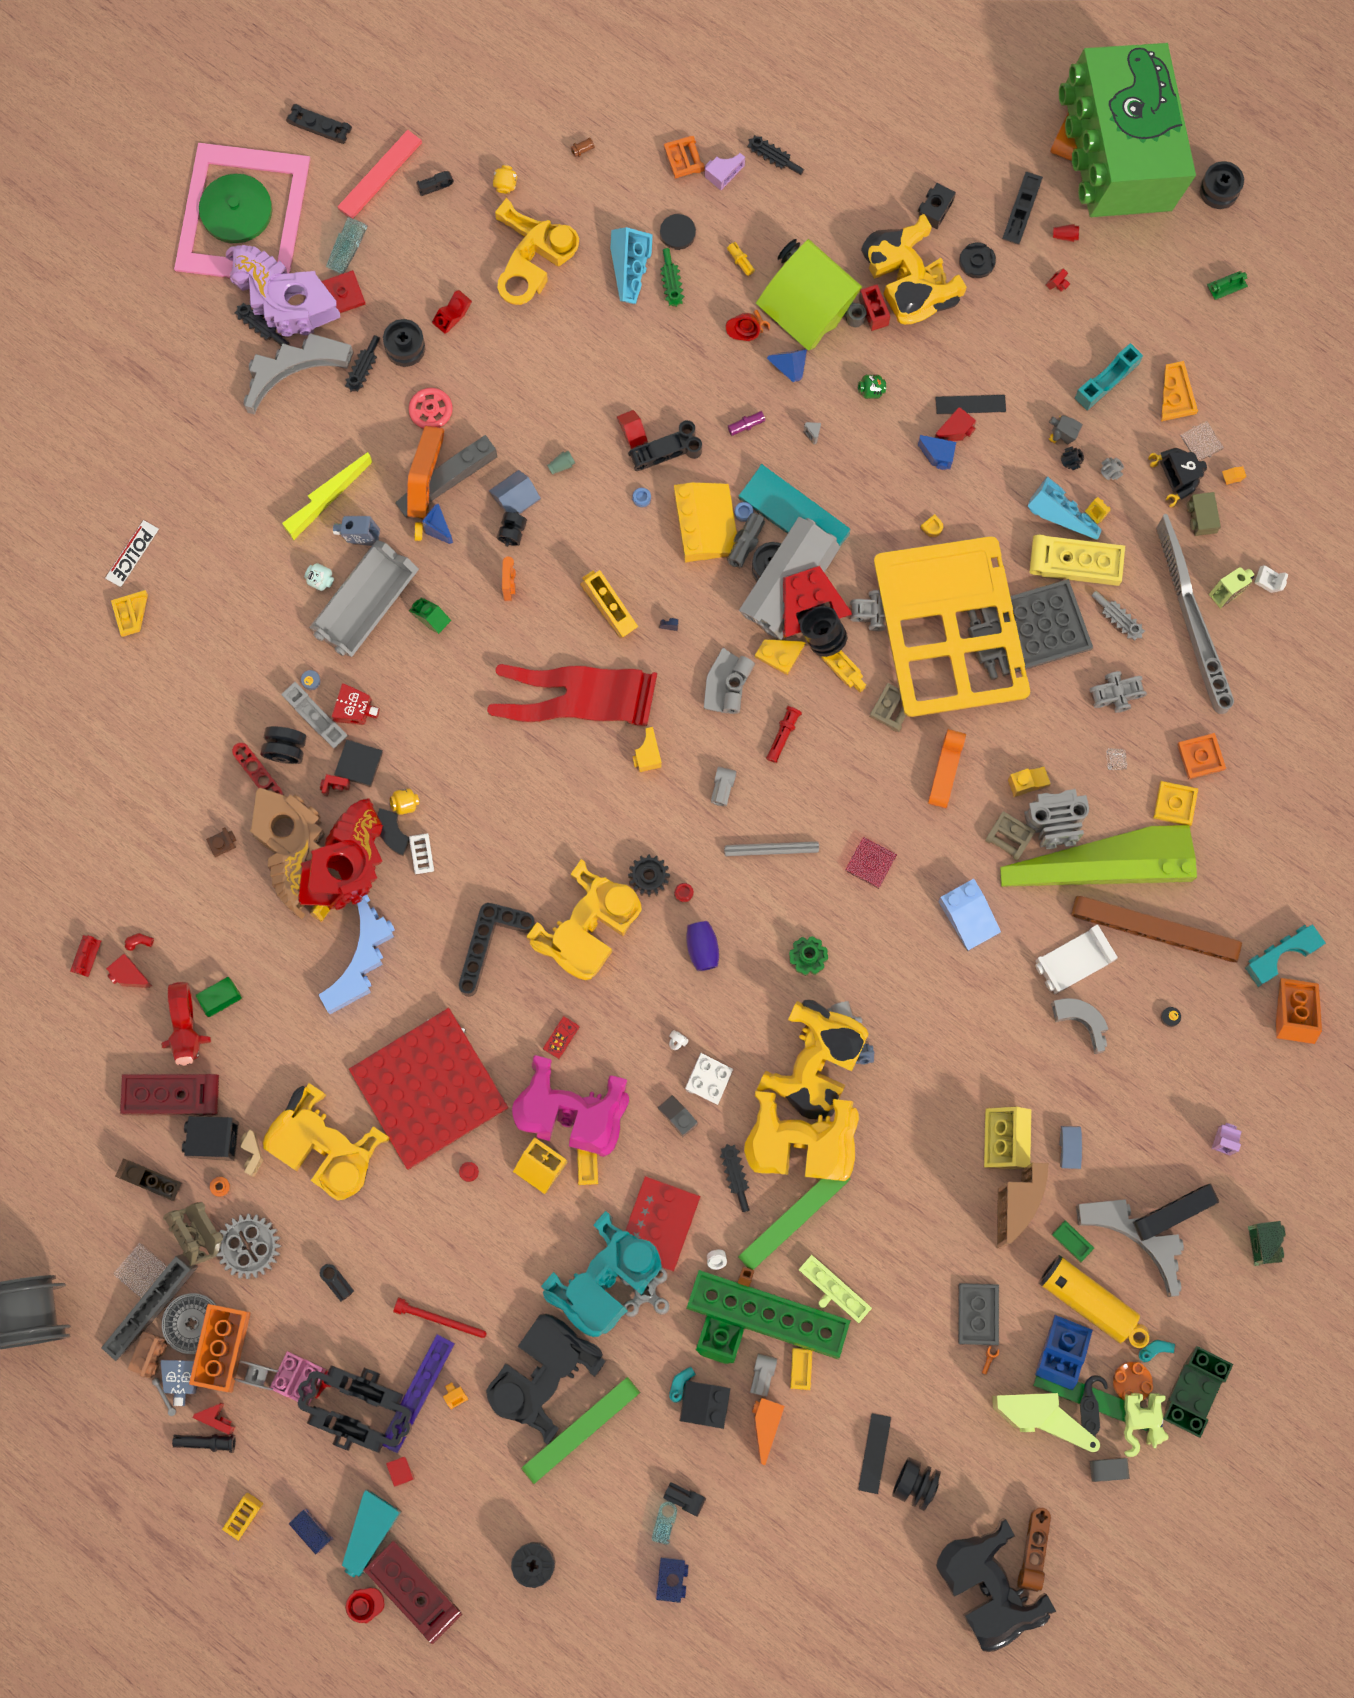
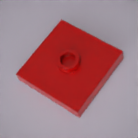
M353 270L321 281L336 300L335 307L340 313L366 305Z

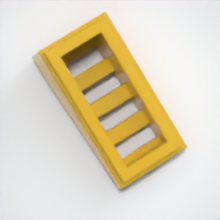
M315 905L310 914L321 922L330 910L328 906Z
M246 1493L222 1530L239 1541L261 1509L263 1502L250 1493ZM240 1509H243L244 1511L249 1513L250 1516L248 1517L246 1514L241 1512ZM238 1516L240 1519L245 1521V1524L237 1520L235 1517ZM233 1523L241 1529L240 1532L230 1524Z

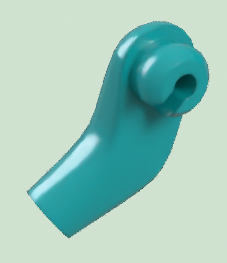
M1154 1340L1139 1351V1359L1142 1362H1149L1160 1352L1174 1353L1175 1343Z
M691 1366L674 1376L669 1393V1398L672 1402L677 1403L682 1400L686 1381L696 1375Z

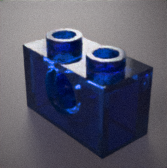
M661 1557L656 1600L681 1603V1598H685L686 1586L683 1585V1577L688 1576L689 1567L688 1564H685V1559ZM670 1574H675L679 1578L678 1583L674 1586L667 1583V1577Z

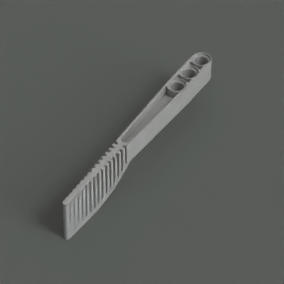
M1164 514L1156 527L1158 537L1162 544L1163 553H1165L1164 556L1167 558V566L1170 567L1171 577L1173 576L1172 582L1174 581L1173 585L1176 586V595L1178 596L1198 666L1213 709L1219 714H1225L1232 707L1234 699L1193 595L1188 569L1168 515ZM1207 666H1213L1215 672L1209 671ZM1213 683L1220 684L1221 689H1216ZM1219 700H1224L1227 703V707L1222 706Z

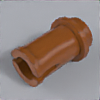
M589 137L578 144L573 143V146L570 148L574 157H581L582 153L594 149L595 146Z

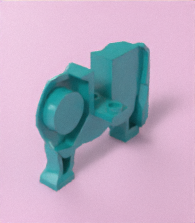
M606 1211L593 1226L599 1230V1234L606 1241L607 1247L590 1262L586 1273H575V1278L569 1280L570 1284L567 1287L563 1285L561 1278L553 1272L541 1286L544 1289L543 1296L545 1300L556 1308L563 1310L576 1328L591 1337H599L602 1334L608 1333L628 1311L605 1291L614 1285L618 1275L642 1295L648 1283L662 1269L661 1259L656 1247L650 1241L637 1238L629 1232L622 1231L613 1226L612 1217Z

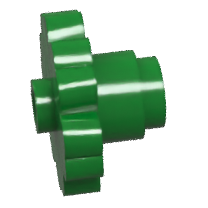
M811 936L807 940L801 937L793 943V949L789 952L790 964L796 965L795 971L804 976L810 972L816 975L824 969V963L828 960V949L822 947L820 939ZM811 954L812 958H807L805 955Z

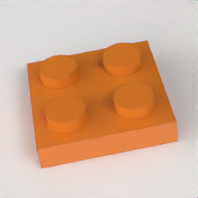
M1215 733L1178 742V749L1188 780L1226 769Z

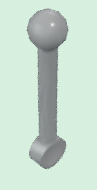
M154 1378L152 1384L157 1387L168 1408V1415L174 1416L176 1409L171 1407L159 1384L160 1380Z

